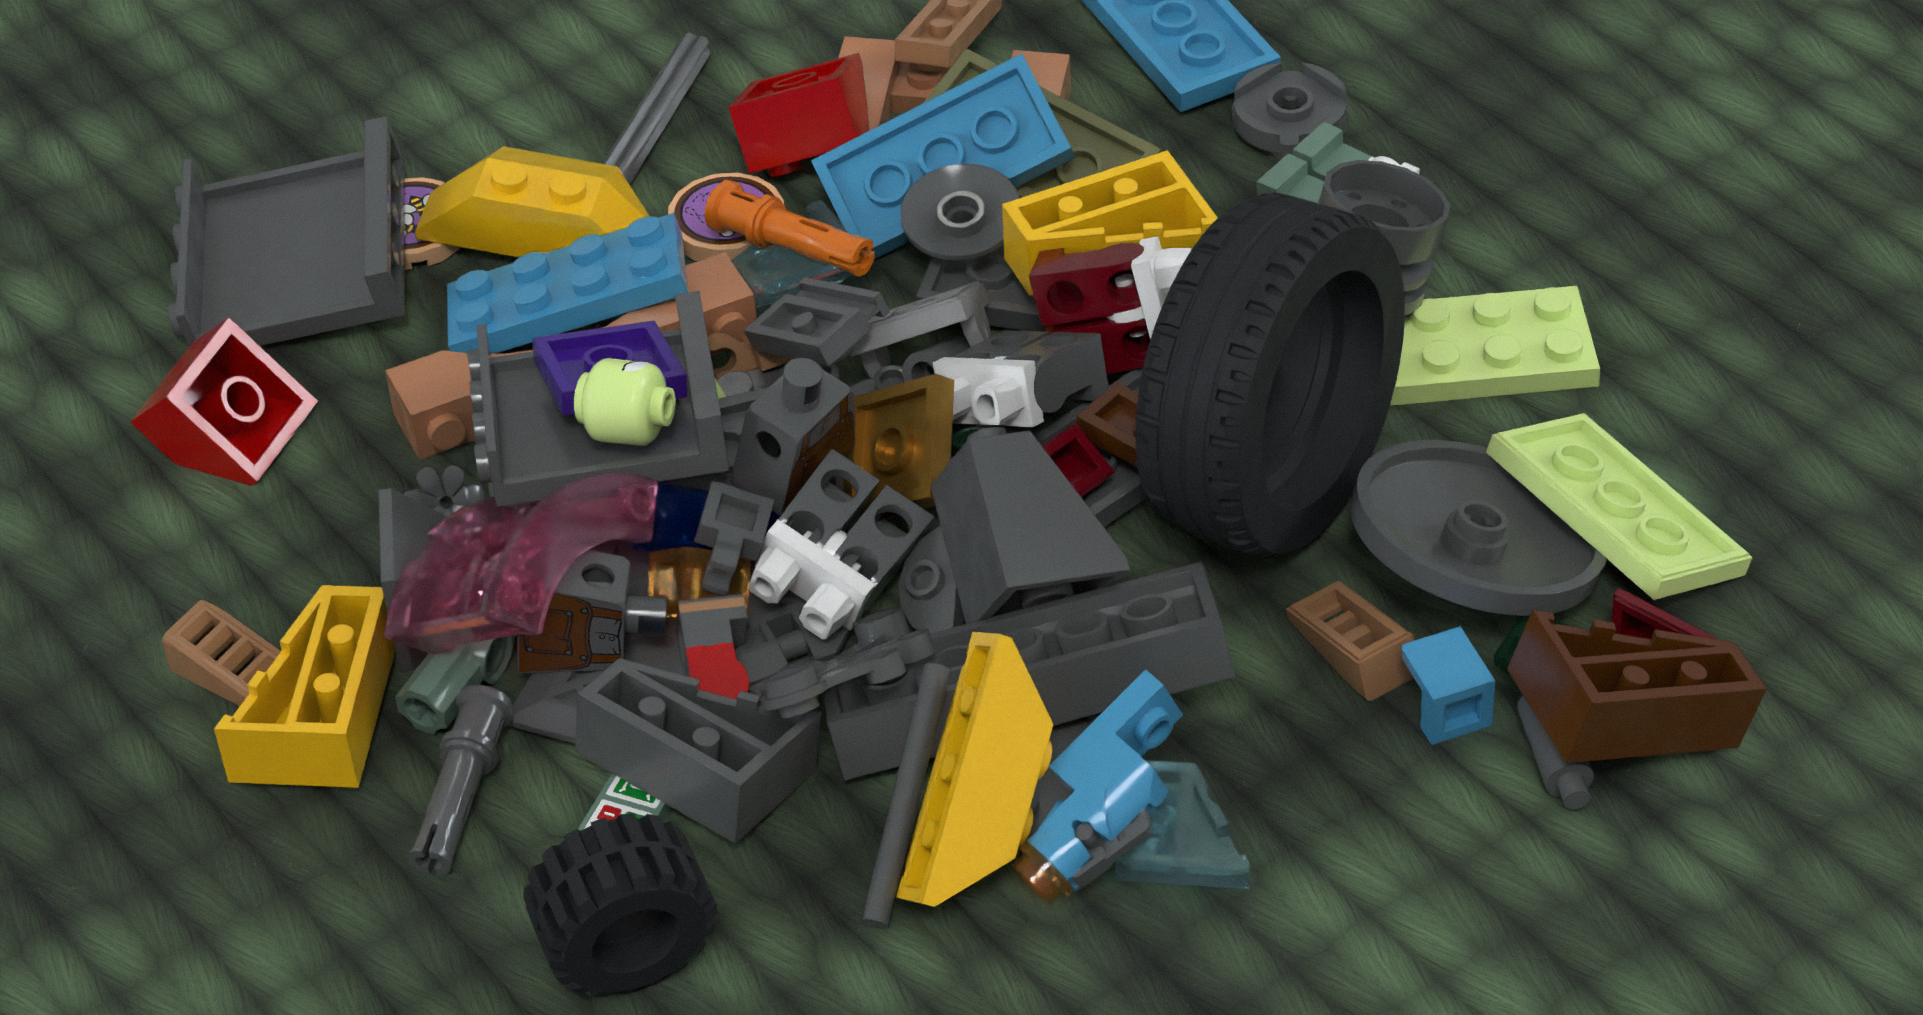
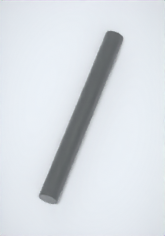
M926 663L924 665L861 919L863 924L873 928L887 929L889 926L951 670L937 663Z

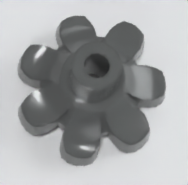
M458 465L448 466L443 476L433 466H428L418 471L416 480L422 489L410 490L405 492L404 495L464 525L469 532L475 533L480 530L483 525L484 516L474 507L481 505L485 499V492L481 484L466 486L464 483L465 469Z

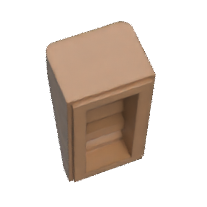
M1336 581L1286 608L1288 620L1336 672L1366 700L1373 701L1414 679L1401 658L1402 645L1414 641L1413 634L1341 581ZM1341 611L1344 612L1343 614L1333 618L1332 620L1326 623L1324 622V620L1334 616L1335 614Z
M205 600L198 601L162 638L170 671L238 706H241L249 695L247 684L257 671L266 672L281 652L234 617ZM223 650L226 651L217 661L214 660ZM247 662L250 663L238 676L235 675Z

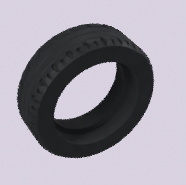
M1276 192L1264 193L1240 202L1224 212L1204 232L1188 254L1168 291L1154 326L1142 370L1135 429L1136 456L1142 486L1156 512L1174 530L1256 557L1273 558L1298 550L1309 544L1330 525L1350 498L1359 472L1366 461L1372 456L1384 426L1397 380L1404 337L1405 297L1401 268L1393 246L1373 221L1368 220L1362 215Z

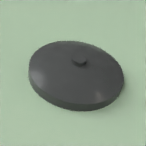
M1445 440L1409 441L1387 447L1375 453L1362 466L1350 501V514L1353 525L1363 543L1384 565L1422 590L1472 609L1504 615L1530 616L1533 609L1556 613L1572 608L1588 598L1596 588L1607 558L1486 453V447Z

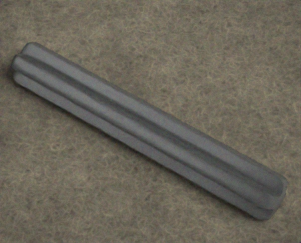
M691 32L683 34L602 164L617 166L629 185L710 55V51L707 48L709 41L704 35L697 37Z

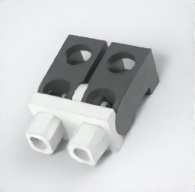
M1004 330L954 357H943L933 362L934 374L955 380L952 423L1034 427L1044 422L1043 413L1056 412L1062 407L1065 399L1094 401L1108 389L1100 333L1054 332L1049 335V332Z
M831 449L781 517L768 530L754 565L756 568L748 588L750 592L767 603L777 604L788 590L807 601L803 606L799 619L804 628L822 640L827 639L842 625L851 631L853 629L852 623L860 619L863 612L874 603L886 585L902 568L904 561L917 542L927 535L935 516L888 485L884 487L871 503L880 480ZM831 477H841L849 481L855 489L856 496L852 498L831 484ZM884 512H894L902 516L909 526V533H905L882 518Z

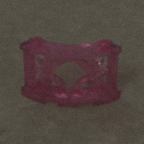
M626 473L600 474L575 480L538 501L497 507L494 496L471 506L459 508L444 518L427 534L431 540L425 546L419 558L408 561L390 605L384 638L430 654L451 652L452 646L519 634L528 636L541 634L554 591L562 576L580 555L590 548L610 540H623L635 543L651 541L658 488L656 480ZM487 593L485 611H480L483 595Z

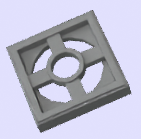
M976 281L889 309L890 313L884 318L873 316L868 321L871 330L853 345V350L850 353L851 357L860 354L866 372L870 378H873L880 368L892 365L887 345L958 322L961 323L970 347L992 337L989 321L984 309L990 303L984 283Z

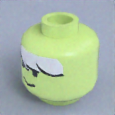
M612 358L602 359L593 365L590 372H585L581 375L575 389V417L579 423L584 424L586 431L592 439L601 442L646 446L656 439L662 426H669L675 413L676 398L674 390L666 387L665 378L661 370L656 365L648 362Z

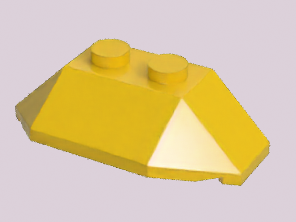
M503 146L431 191L416 227L415 237L424 241L521 257L532 252L544 254L569 246L578 238L586 235L598 234L601 236L624 229L634 221L650 215L617 166Z
M972 632L966 652V661L961 668L905 862V872L901 877L896 895L897 898L935 907L1015 859L1018 847L1026 841L1031 831L1033 810L1030 805L1037 781L1045 774L1051 761L1052 744L1049 739L1054 724L1013 639L1002 634Z

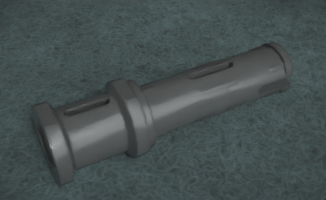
M469 685L462 688L457 695L455 701L459 711L453 729L445 733L439 745L443 766L415 844L408 855L409 863L419 872L431 874L437 859L434 868L436 875H446L449 873L452 867V859L481 777L487 775L497 765L499 755L496 745L502 728L507 727L511 723L515 712L511 699L493 687Z

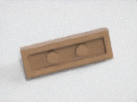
M930 0L895 39V61L914 63L917 69L923 71H941L951 68L964 50L969 47L1002 8V0Z

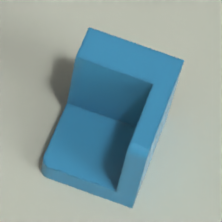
M1461 626L1402 645L1401 658L1422 690L1420 727L1431 745L1493 726L1495 679Z

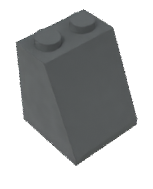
M990 427L972 433L968 436L967 441L957 454L948 461V465L931 485L966 624L1116 585L1130 571L1125 554L1031 431L1006 434V430L1003 427Z

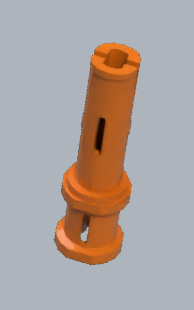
M724 180L712 189L707 199L705 222L715 232L725 233L727 230L745 236L751 245L758 248L770 247L776 244L805 257L840 268L857 277L865 275L874 262L875 252L871 251L874 244L871 239L858 235L855 236L823 222L790 212L776 196L765 194L762 197H758L743 191V187L739 183L732 180Z

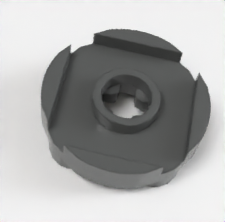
M1282 63L1267 64L1246 74L1236 85L1234 103L1232 105L1233 130L1251 145L1271 151L1273 157L1278 161L1288 153L1293 155V149L1323 122L1343 130V134L1347 131L1348 105L1345 85L1335 74L1320 66L1301 63V72L1292 70L1282 71Z

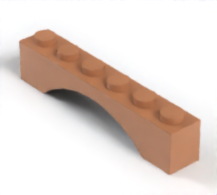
M726 252L685 265L688 293L700 291L707 336L714 333H725L741 342V338L747 337L743 330L757 319L754 293ZM669 299L628 312L605 327L655 321L660 331L680 329L676 299ZM728 348L711 351L710 354L713 356L727 351ZM442 350L385 370L393 414L419 460L475 441L472 413L474 411L469 384L471 376L467 353ZM533 350L522 351V352H515V353H507V354H491V355H492V357H499V356H505V355H512V354H518V353L531 352V351H533Z

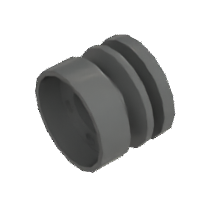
M1355 160L1336 165L1326 173L1318 203L1362 215L1379 227L1393 246L1398 258L1404 285L1405 316L1409 315L1422 304L1427 281L1432 271L1434 261L1432 256L1438 252L1448 219L1450 204L1444 192L1435 184L1407 168L1382 161Z

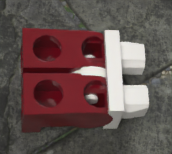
M1158 236L1141 239L1139 244L1120 243L1101 250L1065 254L1064 248L1039 251L1028 277L1042 327L1047 326L1045 332H1049V335L1054 332L1100 333L1106 374L1142 368L1162 305L1177 273L1192 248L1162 249Z

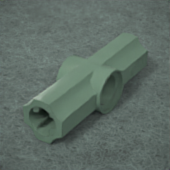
M507 560L503 566L494 567L461 612L453 609L446 610L436 621L429 638L428 655L395 696L398 712L404 715L415 729L435 735L439 729H447L459 712L455 701L462 688L469 685H480L482 681L493 684L504 675L512 658L514 638L518 634V579L520 563Z

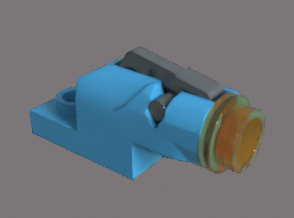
M1146 669L1049 765L1051 771L1070 796L1065 801L1060 798L1055 803L1038 830L1018 848L1022 855L1011 865L1016 874L1048 905H1051L1061 894L1068 898L1073 892L1077 893L1082 887L1112 867L1113 862L1152 833L1153 828L1150 814L1163 802L1169 791L1156 771L1142 756L1149 749L1155 748L1165 741L1171 733L1174 724L1183 714L1165 686Z

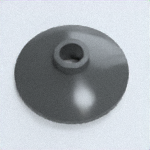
M977 164L944 166L921 177L907 191L901 205L902 227L909 241L916 248L930 256L945 260L974 259L989 254L1004 244L1002 204L1019 199L1020 197L1013 183L1006 176L992 168Z

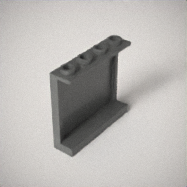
M387 116L364 122V151L206 185H203L192 158L183 160L182 185L175 186V199L180 213V223L173 225V238L179 255L178 262L171 264V277L176 292V302L169 304V318L175 336L177 338L185 337L189 347L193 342L228 317L259 346L405 315L404 159Z
M700 291L675 295L680 329L661 331L687 374V397L676 399L675 413L669 426H662L656 439L646 446L607 443L592 439L586 431L584 424L579 423L575 415H562L533 361V351L492 357L486 324L477 325L478 349L467 351L471 381L469 382L474 411L472 413L476 441L474 451L480 484L492 482L497 507L729 471Z

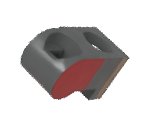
M744 594L678 601L676 635L683 675L699 679L700 690L736 700L740 691L748 693L749 676L745 667L736 660L734 646L744 645L748 617Z

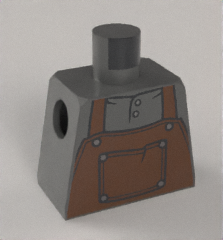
M796 358L789 361L784 367L783 375L749 406L745 414L731 477V485L735 488L773 499L772 511L781 516L831 449L845 456L855 447L854 392L844 382L824 371L817 362L811 359Z
M525 538L518 579V673L606 670L619 658L624 659L627 634L665 637L668 597L630 594L631 563L623 556Z

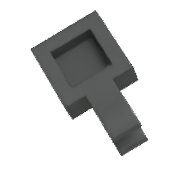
M712 480L694 539L696 543L712 547L701 589L726 596L739 556L757 561L772 511L773 499Z

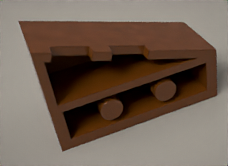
M1532 610L1507 670L1566 763L1739 748L1767 688L1735 642L1656 629L1651 639L1615 634L1616 628L1613 622L1594 619L1590 629L1554 624L1555 619L1552 612Z

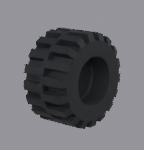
M635 813L620 814L616 819L607 821L606 818L591 822V826L583 830L575 829L563 836L565 840L562 843L550 846L541 855L544 862L533 866L527 876L530 884L524 887L523 898L526 903L525 908L555 978L561 984H568L571 991L579 994L591 991L593 996L607 997L613 992H620V995L635 992L637 988L646 985L650 987L662 982L663 977L672 972L677 973L688 965L687 960L691 956L698 955L706 946L704 938L713 934L716 926L713 916L718 913L717 904L685 834H682L679 827L673 822L663 823L660 816L646 814L637 819Z

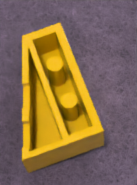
M1167 150L1003 203L1004 259L1027 293L1033 295L1028 276L1039 251L1064 248L1065 254L1101 250L1120 243L1139 244L1141 239L1158 236L1162 249L1193 248L1218 217Z
M322 585L279 641L282 651L266 672L257 671L247 684L249 695L233 716L225 714L214 728L228 783L359 788L396 650L382 587Z

